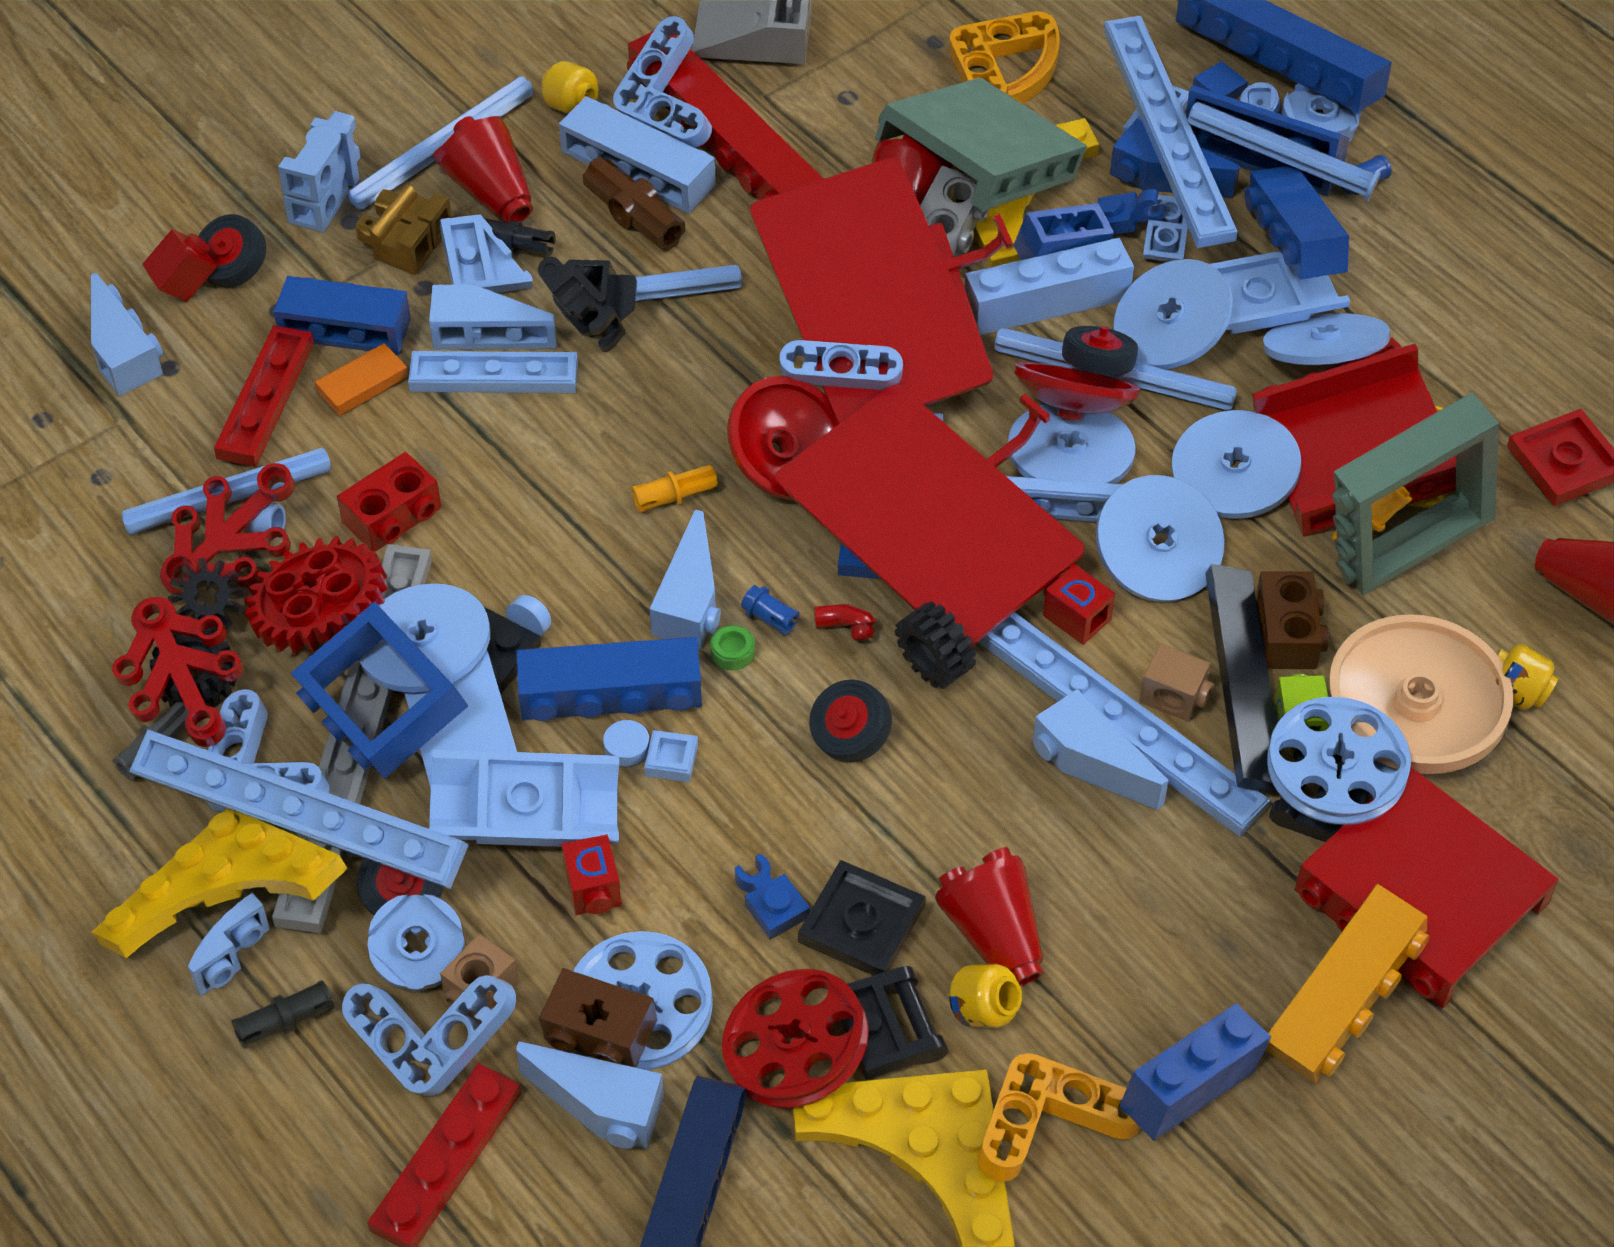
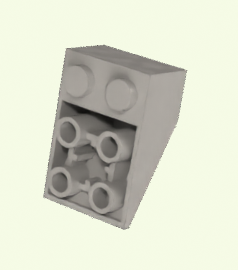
M702 0L699 2L692 51L699 58L805 64L812 0Z

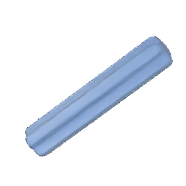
M727 265L636 277L637 290L635 302L739 289L742 284L741 271L738 265Z

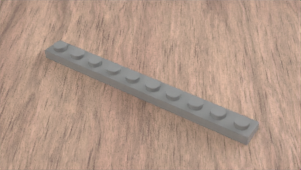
M388 544L382 562L387 575L385 582L388 586V591L381 593L383 599L402 589L426 583L432 563L430 549ZM358 659L349 668L338 706L366 737L373 741L381 734L394 690L374 682L364 672ZM329 732L319 765L320 770L330 785L329 794L360 804L370 768L364 771L347 750L353 744L347 737L338 742ZM299 834L297 835V837L339 854L343 860L346 851ZM337 879L314 901L301 896L279 894L272 916L274 926L321 934Z

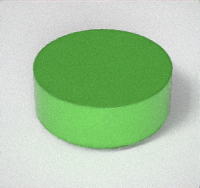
M730 625L720 628L713 634L710 641L711 658L717 666L725 670L745 668L752 662L755 656V640L753 635L741 626Z

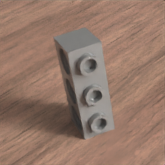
M941 166L920 207L929 226L942 223L944 230L949 232L946 235L953 256L957 257L961 253L966 254L974 237L973 230L978 221L983 222L989 209L981 211L970 203L978 182L976 179L968 174ZM957 200H966L965 202H962V203H956V202H955V201H957Z

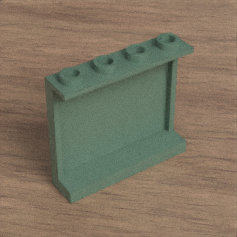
M981 77L886 104L880 113L879 127L875 136V140L881 142L908 134L976 179L978 182L970 203L981 211L1074 180L1087 145Z

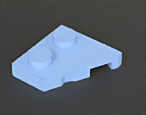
M481 214L440 220V230L451 284L476 285L495 293L532 288L533 280L531 274L527 270L523 272L511 257V250L502 240L494 236L491 226Z

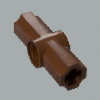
M598 157L589 163L586 172L583 174V185L608 205L610 214L621 227L628 228L634 226L659 248L664 247L669 250L679 243V239L685 233V221L660 202L657 191L648 180L639 178L635 181L609 159Z

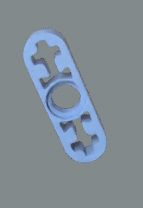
M795 340L787 343L780 352L781 374L811 385L884 390L886 387L898 384L902 378V357L895 349L887 346ZM796 356H804L802 368H794L793 362ZM817 356H823L822 371H817ZM836 357H846L852 361L853 368L847 373L839 374L830 369L829 363ZM860 359L866 360L865 374H860ZM880 362H888L889 369L886 375L879 374Z

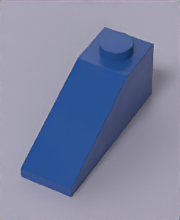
M1136 119L1113 146L1110 175L1142 190L1157 189L1159 192L1173 193L1143 122ZM1200 147L1222 197L1232 198L1236 193L1240 165Z

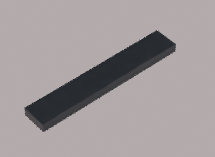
M1211 564L1205 576L1237 787L1279 794L1271 781L1267 766L1268 749L1272 733L1276 727V719L1252 571Z

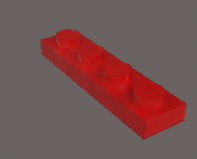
M277 325L272 326L214 446L216 459L257 466L313 348L314 339L312 332Z
M478 1063L368 1220L369 1231L398 1247H417L521 1095L520 1084Z

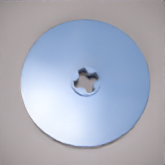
M1193 259L1166 262L1145 272L1126 290L1116 309L1114 330L1126 334L1137 343L1138 356L1136 362L1163 369L1180 367L1204 355L1222 337L1232 316V291L1224 276L1208 263Z
M1346 313L1310 316L1309 320L1279 325L1268 331L1263 338L1264 351L1273 359L1292 364L1322 365L1347 362L1369 356L1383 349L1390 341V329L1384 321L1366 315Z
M1043 404L1040 407L1050 415V421L1046 424L1040 421L1029 441L1010 457L1014 467L1026 478L1116 484L1127 475L1133 465L1135 441L1129 428L1110 412L1098 414L1083 413L1082 420H1072L1057 416L1058 408ZM1029 411L1022 414L1012 425L1008 442L1019 434L1029 418Z
M1244 410L1223 411L1200 419L1182 434L1172 456L1173 478L1182 480L1201 492L1212 504L1218 517L1248 518L1274 509L1285 501L1295 489L1301 471L1300 450L1292 434L1278 421L1260 413L1256 414V412ZM1234 460L1242 461L1238 468L1230 467V465H1233Z
M1148 475L1130 480L1120 486L1108 498L1098 517L1096 543L1104 567L1122 588L1139 598L1162 603L1176 602L1189 598L1207 585L1205 573L1211 564L1220 565L1222 562L1224 533L1218 514L1201 492L1182 480L1163 475ZM1164 532L1168 538L1165 543L1157 546L1152 539L1156 534Z
M446 584L416 585L393 593L384 599V604L379 605L451 683L469 673L479 663L487 650L491 635L487 613L476 597L461 588ZM382 640L359 658L364 672L374 682L385 688L410 693L429 691Z

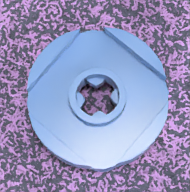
M1301 84L1295 85L1294 92L1289 95L1287 93L1284 97L1282 115L1342 134L1350 138V142L1359 125L1361 111L1357 113ZM1322 109L1324 114L1317 113L1315 110Z
M406 894L391 899L376 912L368 932V951L376 972L390 985L413 993L424 992L429 988L442 984L440 973L465 947L461 922L456 912L445 901L427 894H423V896H407ZM422 931L427 933L428 937L425 940L427 949L424 952L414 951L410 954L404 950L408 945L404 936L408 932L414 935H418Z

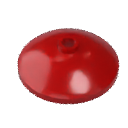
M1018 362L1015 365L1014 373L1019 382L1035 398L1058 408L1057 416L1082 420L1083 413H1108L1129 405L1139 398L1140 387L1114 377L1100 374L1094 375L1080 369L1044 363Z
M773 376L753 383L734 402L728 418V443L737 466L751 483L772 496L793 500L777 485L775 477L777 471L837 426L838 423L826 395L818 388L789 376ZM772 442L780 447L781 453L774 449Z

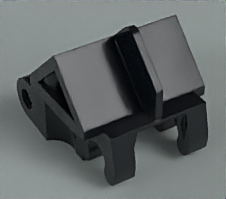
M547 257L539 263L538 273L551 291L555 304L567 321L581 335L586 333L589 337L599 335L606 329L607 335L598 341V345L602 352H608L613 349L626 334L621 321L632 313L635 308L636 277L633 275H617L610 260L570 259L563 265L557 258Z

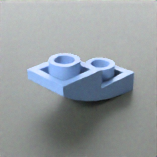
M1158 194L1157 202L1153 206L1164 204V217L1160 221L1148 220L1143 258L1167 262L1183 259L1188 226L1175 196Z
M253 893L230 909L212 927L196 949L188 969L195 989L200 996H203L213 988H219L228 983L234 974L241 970L236 952L242 948L254 945L265 932L270 930L263 904Z

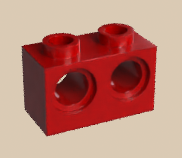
M406 451L336 496L342 523L362 543H366L370 551H377L386 544L395 542L401 534L421 521L428 520L436 511L442 508L437 480Z

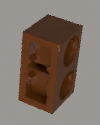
M1261 571L1256 591V602L1267 669H1317L1320 652H1327L1329 635L1327 625H1320L1319 616H1322L1324 611V594L1322 589H1316L1314 571Z

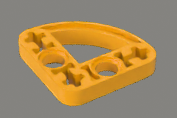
M1041 11L963 25L951 31L949 54L962 82L981 77L1024 104L1039 94L1055 73L1059 56V30L1055 19L1050 14ZM996 34H1006L1011 36V38L1008 40H998L993 36ZM968 47H972L971 52H968ZM1043 48L1038 62L1028 73L1016 81L1006 84L994 58ZM981 66L986 68L987 71L976 73L970 71L969 68Z

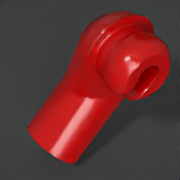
M850 604L814 607L816 629L851 626V637L854 640L872 639L875 635L873 623H876V621L868 611Z

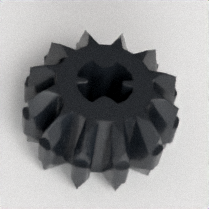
M200 558L198 561L199 573L195 574L191 566L184 564L181 570L188 581L172 578L170 582L174 589L184 593L172 594L168 596V600L173 605L185 604V606L177 610L176 613L179 615L188 616L191 614L192 618L198 620L208 615H214L221 619L225 628H229L232 622L225 613V610L240 615L243 609L240 604L229 600L241 598L245 595L244 588H229L239 578L238 573L233 571L222 578L220 575L224 570L225 563L221 560L217 561L213 572L207 571L206 559ZM206 586V591H209V588L213 587L217 591L214 596L215 604L207 606V602L204 601L203 606L199 605L196 602L199 596L198 588ZM210 627L211 633L214 634L215 627Z

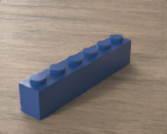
M1178 0L1176 22L1357 113L1386 95L1391 61L1269 1Z

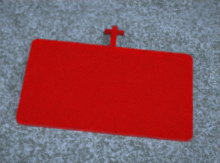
M892 157L758 200L751 205L750 215L803 340L887 346L895 349L903 360L902 378L898 384L903 386L924 406L991 383L993 379L992 367L950 272L986 260L1004 245L1006 249L1013 247L1012 239L1000 214L994 215L993 219L998 229V235L984 248L944 261L904 168L898 159ZM817 356V371H822L823 356ZM836 357L831 360L829 367L836 373L844 374L853 368V363L846 357ZM860 359V374H865V359ZM880 362L879 374L886 375L889 369L888 362ZM822 386L838 424L882 391Z
M894 384L886 387L777 471L775 476L776 483L782 490L910 607L916 610L924 603L932 601L935 602L936 606L940 604L945 607L946 614L951 612L955 616L954 622L957 625L961 623L965 628L963 631L964 636L970 637L972 644L969 647L974 646L1084 555V545L1077 537L997 469L1000 464L1029 441L1040 421H1043L1045 424L1050 421V415L1026 394L1020 397V403L1029 409L1028 420L1016 437L986 459L903 386Z

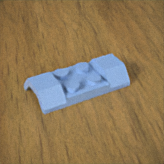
M1280 251L1210 264L1224 276L1232 291L1233 311L1226 330H1230L1231 335L1309 320L1310 314L1345 308L1350 305L1348 295L1338 297L1328 275L1300 280L1292 267L1286 265L1283 254Z
M432 749L429 829L459 840H476V844L562 847V843L608 834L610 844L618 845L617 788L619 756Z

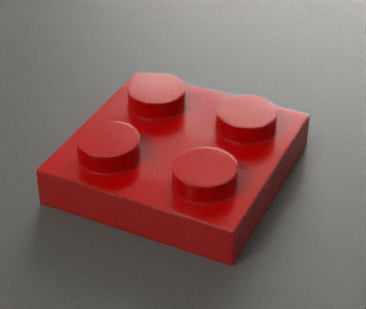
M1581 408L1509 437L1507 448L1553 506L1614 483V448Z

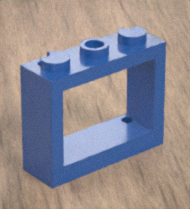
M376 602L371 604L291 672L292 676L302 686L296 692L297 696L313 714L320 708L325 712L327 717L321 722L338 742L342 741L345 737L351 741L353 746L347 751L364 771L373 766L384 779L468 707V704L455 686ZM382 640L430 692L373 741H370L324 688Z

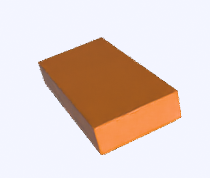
M383 343L315 381L317 393L341 416L408 378V368Z

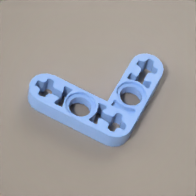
M672 16L667 17L658 24L616 89L613 102L619 112L695 148L703 145L709 139L712 133L710 121L698 108L663 93V90L694 42V34L686 22L680 17ZM680 33V35L677 38L671 37L669 39L671 35L677 36ZM655 61L662 62L661 69L652 76L645 75L646 69L651 63ZM640 82H643V84L646 85L647 87H644L642 84H640V86H639L638 84H639ZM638 98V100H637L635 103H634V102H629V103H628V101H629L630 99H635V100H636V99ZM671 107L670 114L666 119L658 122L654 121L655 113L660 108ZM683 120L690 126H696L697 124L698 126L695 130L688 129L686 131L680 122Z
M239 690L225 699L221 706L220 715L226 724V732L222 740L210 746L208 751L223 756V753L230 745L239 742L243 743L241 750L228 758L329 793L330 785L320 768L314 763H254L266 725L268 711L257 693L252 690ZM205 801L214 811L223 812L226 809Z
M488 975L478 977L467 987L426 1035L386 991L370 984H358L348 990L343 999L342 1012L349 1025L406 1089L416 1094L431 1097L440 1094L447 1088L510 1017L515 1009L516 994L511 984L505 980ZM489 990L496 992L493 998L497 1004L493 1009L486 1007L489 1001L485 995ZM365 998L371 999L369 1003L370 1008L377 1016L383 1017L382 1020L378 1022L373 1017L363 1015L365 1007L362 1002ZM469 1010L477 1013L474 1017L482 1021L481 1024L467 1014ZM463 1022L468 1030L467 1041L461 1048L454 1050L449 1044V1033L456 1024ZM401 1026L405 1031V1044L398 1052L391 1053L387 1047L388 1035L395 1027ZM415 1058L421 1063L431 1065L428 1069V1073L431 1076L428 1082L422 1081L421 1079L424 1075L422 1070L415 1063L408 1061Z

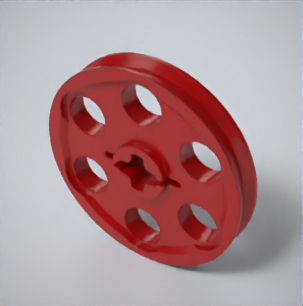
M796 969L782 972L754 986L740 999L732 1010L722 1036L724 1063L736 1084L745 1087L746 1095L758 1103L776 1108H794L812 1104L839 1089L858 1068L868 1043L869 1027L867 1017L853 990L839 977L816 969ZM819 988L828 990L826 998L821 1003L813 1006L805 1004L806 997L813 990ZM775 998L781 1000V1005L775 1013L768 1016L759 1015V1009L764 1002ZM848 1018L854 1020L852 1028L842 1036L830 1035L831 1028L837 1021ZM800 1032L803 1033L804 1037H802L801 1039L793 1038L789 1044L785 1039L789 1037H797ZM750 1039L760 1040L758 1049L752 1055L747 1057L737 1055L738 1048L745 1041ZM820 1060L832 1061V1067L826 1075L819 1078L809 1077L810 1068ZM782 1070L785 1072L784 1079L777 1086L772 1088L762 1087L764 1077L771 1071Z

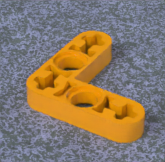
M1030 1053L1018 1055L1010 1063L978 1153L977 1162L980 1170L985 1176L1001 1182L1010 1181L1017 1177L1024 1164L1042 1111L1113 1138L1125 1140L1135 1137L1141 1128L1128 1114L1127 1119L1118 1116V1109H1122L1120 1103L1126 1088L1039 1055ZM1025 1074L1034 1077L1029 1094L1019 1091ZM1070 1088L1078 1089L1087 1096L1088 1102L1085 1104H1074L1068 1101L1063 1091ZM1098 1100L1104 1101L1101 1111L1095 1109ZM1011 1108L1018 1109L1027 1116L1029 1122L1022 1125L1013 1124L1004 1117L1003 1111ZM1002 1139L1012 1142L1006 1161L996 1158Z

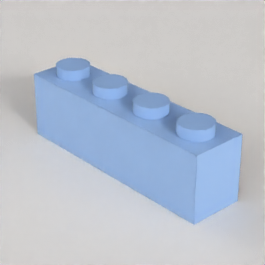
M586 96L559 123L561 152L587 165L598 157L609 159L635 181L639 178L648 180L657 191L661 201L688 214L716 186L715 157Z
M1120 238L965 273L964 289L979 333L982 335L999 331L1000 328L1008 329L1118 303L1126 290L1132 285L1134 265Z

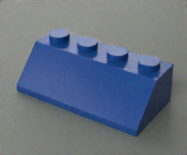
M1194 85L1189 90L1186 109L1187 120L1193 105L1196 102H1200L1345 162L1350 138L1342 134ZM1190 125L1201 148L1235 162L1241 168L1258 171L1290 166ZM1300 170L1318 194L1328 197L1334 186L1333 183Z

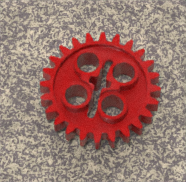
M335 536L328 545H324L322 538H318L312 548L308 549L307 545L303 542L300 543L299 552L296 554L288 550L284 551L285 560L282 562L269 561L272 570L270 572L257 573L261 583L249 585L248 588L252 596L244 600L248 607L245 614L256 637L258 639L262 638L266 647L274 644L277 651L282 652L290 646L293 654H297L304 645H307L310 652L313 653L316 651L319 643L325 642L326 644L374 602L378 605L384 604L385 601L381 593L388 591V586L385 582L387 575L376 552H370L366 543L357 546L354 538H350L342 545L339 537Z

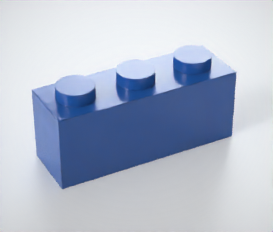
M294 276L286 277L273 311L277 326L312 332L314 344L371 351L385 343L395 355L400 353L411 321L407 291Z
M1236 1003L1135 1070L1126 1088L1120 1107L1155 1141L1255 1072L1271 1036Z

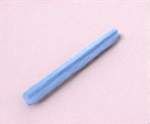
M524 76L517 77L349 189L347 194L351 205H354L358 210H363L376 201L377 196L383 189L393 190L435 161L433 158L434 152L454 133V125L462 118L472 116L474 120L491 116L501 117L533 95L531 82L527 81Z
M1000 328L996 335L994 349L997 352L1044 364L1078 369L1070 365L1062 357V342L1007 328ZM1136 362L1133 370L1127 374L1106 375L1135 384L1141 389L1226 411L1231 410L1236 398V388L1234 386Z

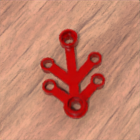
M271 463L264 466L257 475L259 490L226 521L225 504L231 499L232 489L227 480L221 476H213L207 479L203 485V492L207 498L205 541L194 551L193 534L200 528V517L196 510L188 505L180 506L174 510L171 516V521L175 527L174 554L164 561L160 571L161 582L168 592L172 594L184 593L170 585L171 579L177 578L182 573L181 567L184 564L191 566L195 574L199 573L198 561L200 558L206 559L207 571L213 572L216 563H208L218 553L266 550L273 557H281L284 555V551L290 550L291 541L286 531L280 527H272L265 532L240 533L273 501H284L293 493L295 481L285 465ZM278 482L285 483L280 489L271 490L274 484ZM218 486L224 487L222 493L211 495L214 488ZM192 516L190 523L186 525L179 524L183 517ZM274 538H283L280 545L270 546V542ZM240 557L233 563H225L224 570L220 576L224 578L233 571L239 574L241 569L250 567L252 568L250 574L244 577L239 576L236 581L241 587H249V585L255 584L258 581L257 573L259 569L251 558Z
M156 596L144 599L134 608L131 616L132 626L137 632L127 655L120 656L114 661L112 672L121 685L133 686L143 677V668L141 666L154 641L160 654L144 689L134 693L129 699V709L138 721L148 722L153 720L160 711L159 701L170 677H172L189 713L185 722L186 731L195 744L202 747L213 746L224 737L226 724L218 710L206 706L189 668L216 674L222 681L231 682L242 675L243 664L234 651L225 650L215 655L177 645L172 632L200 638L204 645L210 647L221 644L225 640L227 632L221 619L217 616L208 615L198 620L177 614L174 605L166 598ZM160 613L157 618L147 620L151 615ZM218 627L214 634L204 635L208 628ZM235 662V665L230 670H221L225 663ZM128 666H134V670L130 674L121 675L123 669ZM143 702H151L146 710H137ZM210 718V721L205 726H196L201 720Z

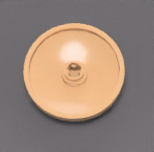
M1396 615L1378 619L1364 625L1342 643L1333 659L1328 677V697H1345L1362 701L1379 709L1393 720L1402 731L1408 743L1411 767L1420 774L1453 772L1473 765L1483 759L1498 745L1503 737L1513 708L1511 680L1503 675L1502 668L1504 664L1497 657L1498 655L1494 650L1469 630L1447 620L1431 616ZM1496 677L1499 680V685L1495 682ZM1357 722L1351 725L1353 732L1362 737L1373 736L1376 733L1374 727L1365 722ZM1376 759L1381 764L1398 769L1397 764L1391 759Z

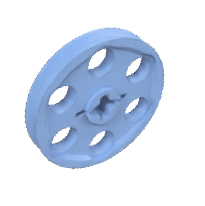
M1321 697L1295 706L1279 720L1271 736L1267 766L1274 787L1282 798L1297 811L1325 823L1347 825L1375 819L1386 813L1397 803L1406 786L1410 772L1411 756L1408 743L1402 731L1392 719L1379 709L1351 698ZM1309 717H1320L1329 724V728L1320 732L1313 731L1305 725L1304 721ZM1357 722H1365L1374 727L1376 733L1373 736L1362 737L1353 732L1351 725ZM1340 741V756H1342L1344 765H1342L1339 779H1337L1338 764H1335L1333 755L1336 754L1338 742ZM1285 747H1294L1299 749L1305 758L1299 762L1286 761L1282 758L1279 751ZM1378 758L1391 759L1397 764L1398 770L1393 773L1381 772L1376 769L1373 761ZM1316 783L1322 786L1327 794L1322 798L1313 799L1307 797L1302 792L1301 787L1304 784ZM1357 788L1365 789L1373 796L1374 800L1369 804H1358L1349 797L1348 792Z
M644 931L620 934L599 943L588 951L574 969V972L643 995L647 994L654 999L658 1020L653 1031H665L671 1036V1042L668 1046L659 1050L650 1049L645 1046L636 1068L651 1070L677 1061L698 1044L708 1028L712 1015L713 999L707 969L691 948L675 938L660 933ZM626 952L634 956L635 963L626 970L613 969L609 965L611 957L617 953ZM668 956L676 957L683 963L682 968L677 973L671 975L660 973L656 969V965L662 958ZM687 995L695 996L700 1000L701 1006L694 1013H680L674 1008L675 1002L680 997Z

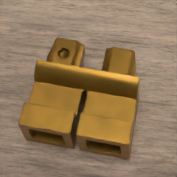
M408 184L399 193L383 189L375 202L376 214L381 217L377 219L369 215H362L355 228L357 239L372 246L374 259L416 275L432 254L433 248L435 249L442 241L440 220L452 218L449 197L434 193L430 199L418 196L416 190Z

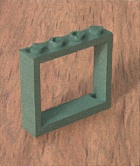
M1473 392L1334 471L1335 493L1332 494V498L1336 507V515L1333 516V521L1337 528V538L1334 540V544L1338 551V561L1335 564L1343 573V581L1348 585L1353 583L1362 595L1369 593L1495 520L1499 422ZM1456 456V492L1373 540L1371 504Z

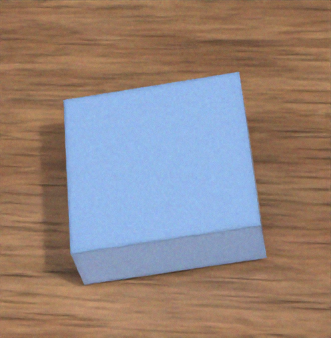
M653 730L644 766L645 776L690 783L698 749V736Z

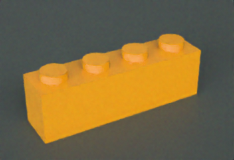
M1377 884L1268 1034L1271 1036V1039L1266 1047V1051L1313 1084H1316L1323 1074L1330 1077L1345 1057V1052L1341 1049L1351 1035L1357 1038L1360 1037L1370 1024L1374 1013L1369 1010L1378 997L1382 996L1387 999L1398 985L1402 974L1397 971L1407 957L1415 960L1428 943L1430 935L1425 933L1427 931V915Z

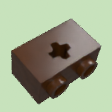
M562 968L539 1016L544 1039L555 1049L568 1053L576 1050L591 1055L595 1059L635 1068L658 1020L652 997Z

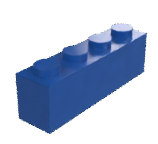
M1292 166L1250 172V187L1245 189L1244 194L1248 211L1254 213L1260 228L1266 230L1272 245L1278 247L1283 254L1286 265L1292 267L1300 280L1348 272L1349 234L1302 172Z
M697 637L517 650L518 695L522 720L535 719L547 721L559 717L581 716L588 718L599 714L624 712L638 714L651 710L671 709L681 711L690 707H702Z

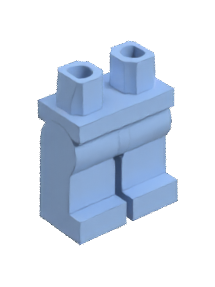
M334 111L328 120L315 117L310 124L311 130L307 132L305 137L306 144L296 159L284 157L278 166L282 193L285 194L283 198L287 221L290 224L325 232L349 191L348 185L354 187L359 181L357 161L360 158V151L353 139V132L356 129L355 117Z

